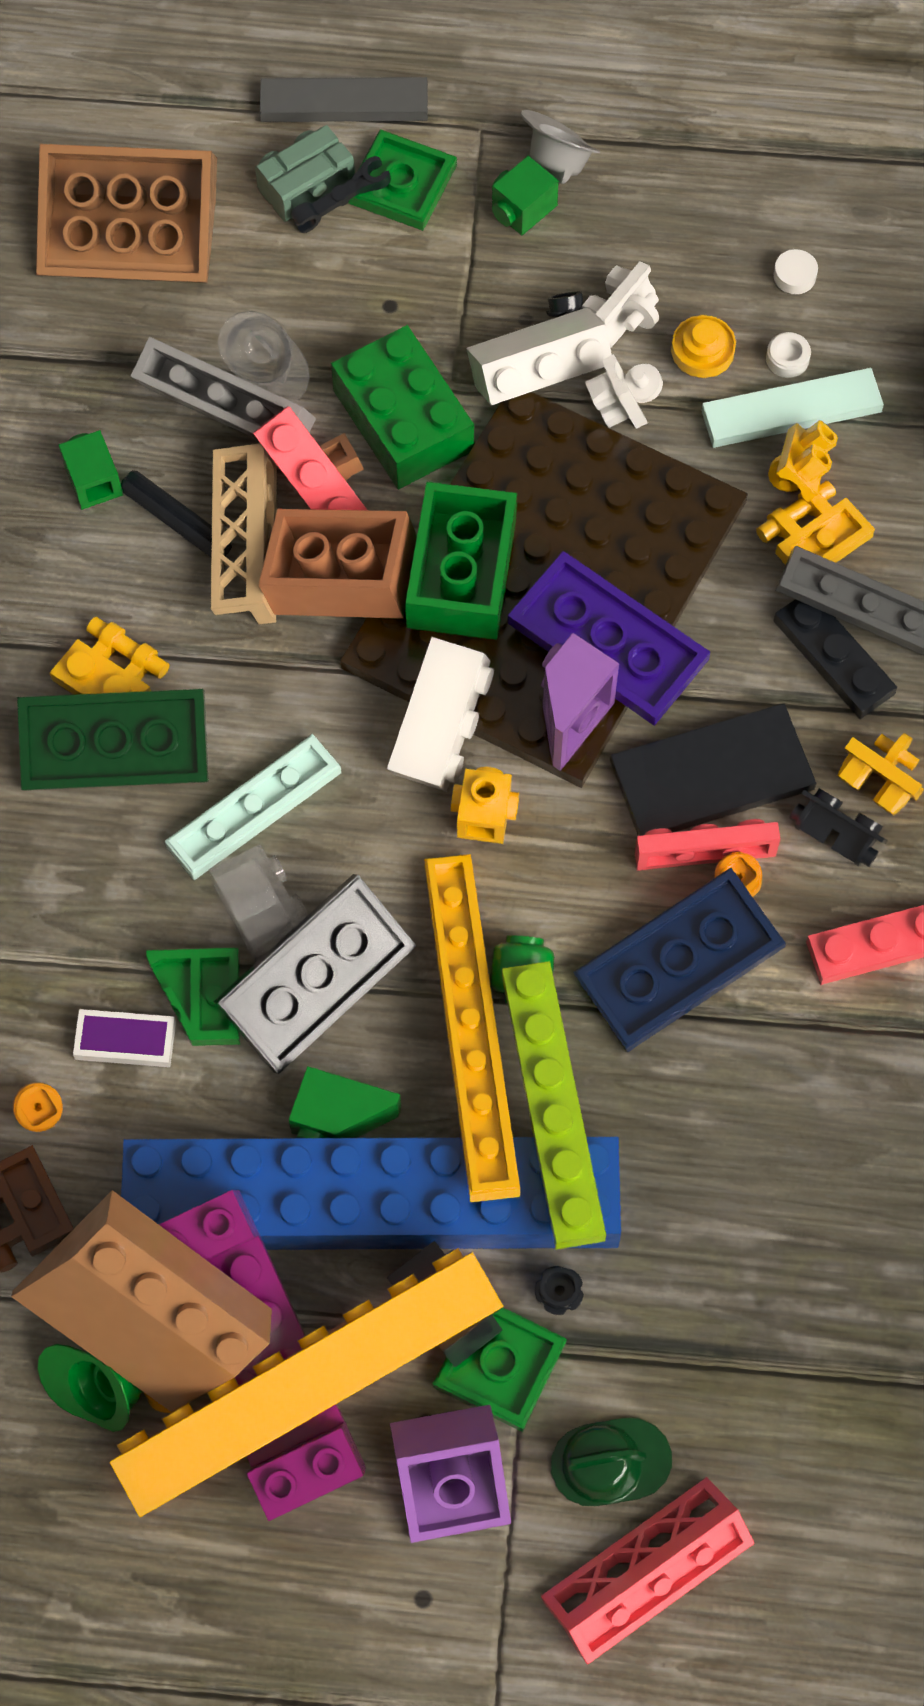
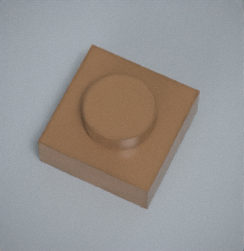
M345 433L320 445V448L345 481L352 475L364 470Z

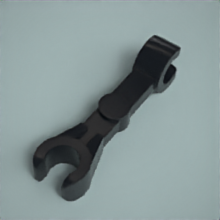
M377 156L368 158L351 180L343 185L335 186L330 193L314 203L304 202L296 206L292 210L291 215L299 231L307 233L313 230L320 223L321 217L339 206L346 205L351 198L359 193L385 188L391 181L389 171L383 172L378 177L370 176L373 170L382 166L381 159Z

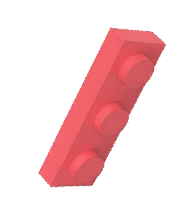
M286 406L253 432V435L310 509L367 510L289 406Z
M750 819L732 827L718 828L715 824H701L693 827L690 831L672 833L671 830L665 828L650 830L643 836H637L635 847L637 871L718 863L726 855L735 852L749 854L755 859L776 857L780 843L778 822L765 823L761 819Z
M924 905L808 935L806 944L820 985L924 958Z

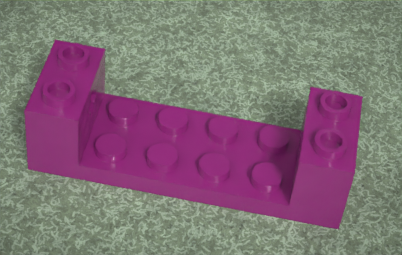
M239 1190L228 1191L159 1224L272 1309L270 1344L235 1377L238 1385L257 1376L253 1366L276 1352L280 1351L283 1359H286L302 1350L298 1340L306 1336ZM338 1404L333 1405L247 1455L251 1465L247 1476L268 1522L364 1476L366 1471V1465Z

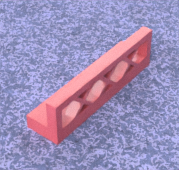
M706 1477L541 1595V1598L546 1607L565 1629L578 1654L588 1665L755 1543L739 1510ZM707 1499H710L716 1505L715 1508L702 1517H690L691 1511ZM672 1533L671 1539L661 1547H648L650 1540L658 1534ZM618 1563H630L629 1569L619 1577L606 1578L608 1570ZM576 1593H588L586 1601L569 1613L561 1606L562 1603Z

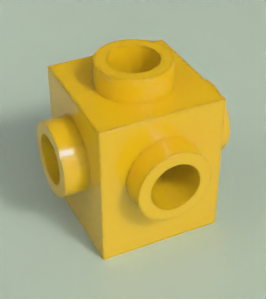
M479 767L476 770L465 769L463 785L454 784L451 800V812L458 813L457 838L499 844L504 843L507 819L516 820L519 803V793L511 792L512 775L503 774L501 770L493 767Z

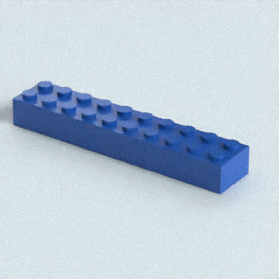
M513 1137L520 1184V1197L470 1202L461 1138L123 1139L121 1197L157 1224L174 1218L228 1191L239 1190L267 1250L424 1249L433 1241L441 1249L555 1248L534 1137ZM586 1137L606 1231V1241L569 1248H618L621 1237L619 1137Z

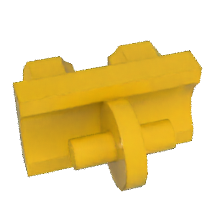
M821 420L817 421L807 430L798 423L793 425L787 431L781 455L776 457L770 464L768 472L769 481L781 491L792 492L800 489L802 498L807 502L810 501L818 493L821 477L831 468L832 460L828 451L836 446L837 435Z
M903 733L896 742L883 734L877 738L874 745L887 754L885 758L854 737L846 745L845 750L848 756L845 758L837 776L857 791L861 789L872 772L885 779V784L874 797L873 802L891 815L897 814L908 803L910 798L917 801L924 791L922 784L896 767L899 762L913 771L920 759L907 751L913 738L906 733Z

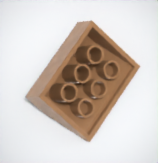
M40 144L36 275L208 283L216 204L217 157L212 151Z
M113 1190L12 1291L11 1295L20 1304L102 1363L111 1367L116 1373L170 1412L236 1377L270 1344L272 1309Z

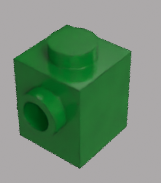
M528 155L513 169L503 171L495 179L492 185V211L494 216L502 225L506 227L511 226L523 236L558 206L559 180Z

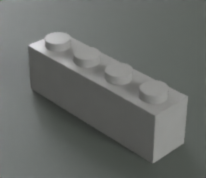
M152 337L148 338L130 376L145 388L255 439L256 437L253 435V432L286 406L292 409L308 432H310L316 420L304 407Z

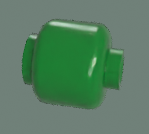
M507 935L506 943H500L493 949L490 986L496 992L505 994L502 979L503 968L550 961L553 973L555 959L553 951L544 946V939Z

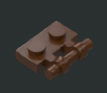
M33 1145L0 1161V1204L5 1202L15 1222L3 1229L0 1227V1272L2 1273L13 1269L18 1264L11 1250L15 1244L24 1241L30 1255L33 1257L59 1244L74 1227Z

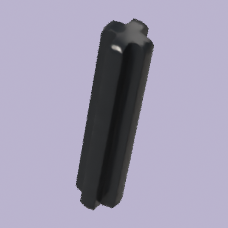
M132 470L123 478L121 487L125 495L212 558L211 524L140 472ZM231 542L224 548V556L230 552L232 548Z

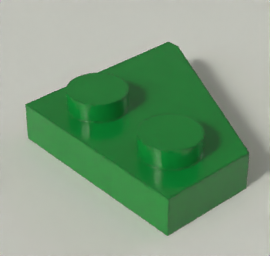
M239 949L147 950L146 958L191 1045H239L240 1032L213 1002L240 978Z

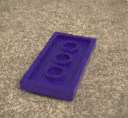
M564 551L508 614V624L548 652L557 643L563 645L571 634L574 633L618 662L615 699L654 726L710 658L709 650Z

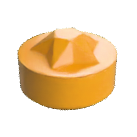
M735 852L726 855L719 861L715 869V878L729 868H732L752 897L759 892L762 885V870L754 857L743 852Z
M41 1082L27 1084L14 1097L13 1114L18 1123L29 1131H46L52 1128L62 1115L63 1104L61 1097L48 1084Z

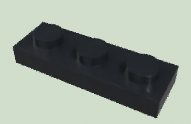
M796 599L775 613L774 623L859 719H862L895 695L897 690L895 683L835 616Z

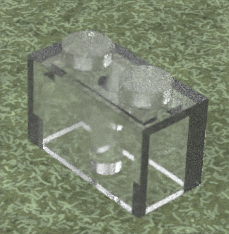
M260 844L209 869L213 886L255 963L308 916L299 896L294 894L289 897L282 883L287 881V877L278 858L275 855L268 858Z

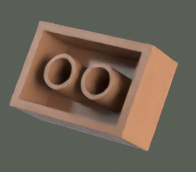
M277 509L259 587L274 615L403 618L417 534L407 511Z

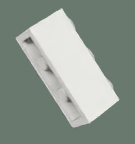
M589 307L466 348L475 387L490 405L603 368L602 360L612 355L606 325Z
M431 637L387 770L396 776L446 792L450 782H457L464 763V757L459 755L464 739L472 738L478 723L479 713L475 712L474 709L479 694H487L493 678L494 669L489 667L491 661L484 653Z

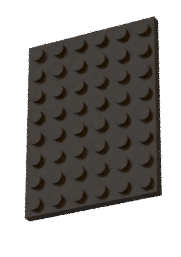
M529 392L502 401L450 483V485L517 493L516 524L497 640L407 628L405 608L403 618L367 617L340 660L341 669L410 702L431 637L484 653L491 661L489 667L494 669V673L487 694H479L474 709L475 712L479 713V718L473 735L582 788L628 707L615 699L613 706L561 771L555 768L552 764L543 711L544 688L541 686L545 675V668L542 664L548 651L508 624V614L564 551L675 627L746 504L748 493L542 396Z

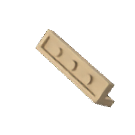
M260 443L213 450L211 610L213 613L221 615L250 611L259 625L276 623V615L273 614L262 593L259 581L277 512V465ZM247 460V470L234 483L225 476V463ZM246 486H247V493H246L245 491H243V489H244ZM239 496L247 502V509L233 523L225 516V508ZM238 535L246 541V550L233 563L224 556V548ZM224 565L228 567V569L225 572ZM237 575L246 582V597L224 599V588Z

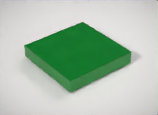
M380 129L361 166L368 158L377 156L381 159L382 166L373 170L370 176L378 177L383 172L389 171L391 181L383 189L359 193L351 198L348 204L423 231L457 167V157Z
M501 1308L493 1317L502 1328V1331L457 1367H454L446 1357L433 1382V1388L473 1408L490 1405L493 1418L523 1432L567 1343V1339L516 1313Z

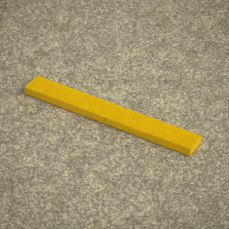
M471 854L424 859L470 1202L520 1197V1184Z

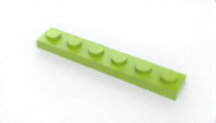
M548 961L503 968L502 979L555 1249L605 1242L606 1231L551 963Z

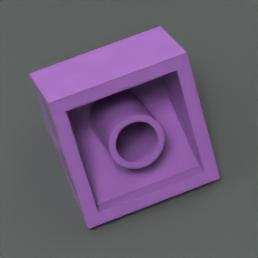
M574 633L571 634L563 645L555 644L546 655L542 664L545 668V675L541 684L544 688L543 711L553 766L560 771L615 703L619 668L618 662Z
M490 1405L390 1423L411 1543L511 1524L499 1439Z

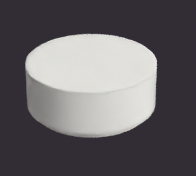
M798 249L788 250L782 253L776 260L774 281L786 293H805L816 282L818 264L815 258L806 251Z
M792 332L780 333L773 337L768 344L766 363L769 369L780 377L792 378L799 376L809 365L810 345L799 334Z

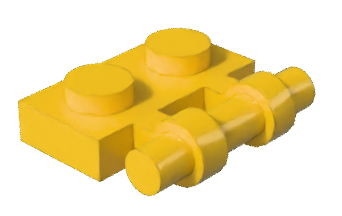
M824 481L819 485L817 495L810 501L804 500L800 492L797 501L785 509L777 508L768 514L767 521L756 528V533L764 543H767L776 536L785 539L777 545L775 552L785 565L795 546L837 563L873 538L875 528L847 498H844L832 507L828 500L836 495V491L829 481ZM808 514L816 517L802 528L796 523Z
M94 617L89 622L86 631L98 638V642L91 648L77 639L50 671L52 681L73 695L151 691L150 686L141 681L145 674L150 672L161 679L167 673L170 664L158 657V651L147 643L140 645L126 636L125 629L116 623L111 622L108 624L100 618ZM115 650L131 660L125 669L109 660Z

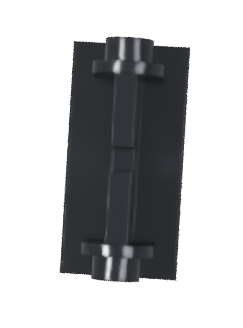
M820 788L815 795L803 790L802 794L808 797L810 801L806 807L798 803L792 811L789 819L796 823L795 828L802 830L823 844L832 829L840 834L831 849L851 860L858 867L861 863L870 867L879 851L872 848L876 840L884 844L888 842L887 839L879 835L883 826L860 812L855 820L839 811V808L843 802Z

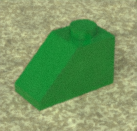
M307 1066L289 1117L291 1133L297 1135L296 1138H358L398 1118L401 1111V1096L388 1090Z

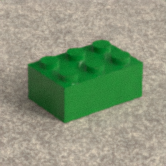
M408 325L331 363L334 393L398 490L470 453L474 446V423Z
M426 481L405 603L407 628L497 640L516 524L517 493Z

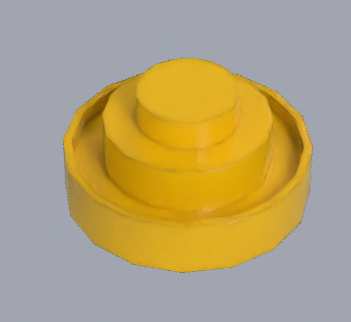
M707 315L690 317L681 322L674 331L671 346L673 361L681 371L690 376L699 378L717 376L726 371L733 362L736 339L734 332L727 323L717 317Z

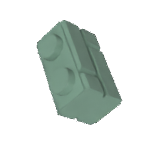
M327 125L314 132L307 130L301 133L294 141V144L280 152L271 151L263 156L259 164L255 166L257 187L259 192L269 204H272L273 209L285 222L292 218L291 212L296 206L304 202L314 203L330 193L335 186L343 185L351 180L355 174L354 159L352 154L342 142H339L337 136Z

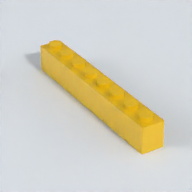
M459 1248L432 1262L436 1272L418 1282L414 1273L387 1288L391 1298L373 1307L368 1299L343 1314L347 1323L340 1328L328 1333L323 1325L299 1339L298 1343L302 1350L286 1359H283L280 1351L276 1352L253 1366L257 1376L241 1385H238L234 1377L207 1393L212 1402L196 1411H193L188 1403L164 1417L162 1420L167 1428L149 1438L143 1429L117 1444L121 1454L111 1460L110 1464L139 1517L158 1508L503 1308L501 1300L473 1251L464 1256Z

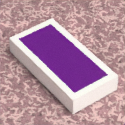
M79 1009L73 1050L74 1059L170 1067L176 1026L175 1017Z

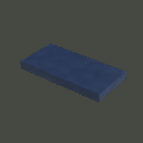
M729 868L573 973L628 1053L785 948L786 943L733 869Z

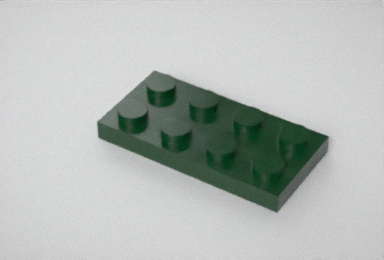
M204 689L17 697L21 790L23 791L209 782Z

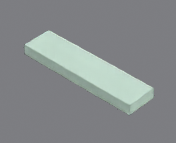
M872 368L705 402L702 404L701 411L712 447L716 448L787 433L788 429L796 423L806 429L819 420L829 424L881 413L884 404Z
M311 734L166 839L165 845L190 877L196 880L341 774V766L318 739Z

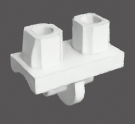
M639 261L633 270L616 265L607 275L605 281L607 293L611 294V296L605 300L599 296L590 295L582 305L583 308L589 307L605 323L610 348L613 347L626 330L632 332L637 326L651 329L659 320V314L654 307L659 299L648 279L651 268L643 262Z
M614 354L603 359L602 362L606 372L586 381L585 384L597 410H600L608 428L629 418L636 429L647 424L648 422L638 403L652 401L661 392L663 381L659 371L650 364H640L631 368L625 375Z

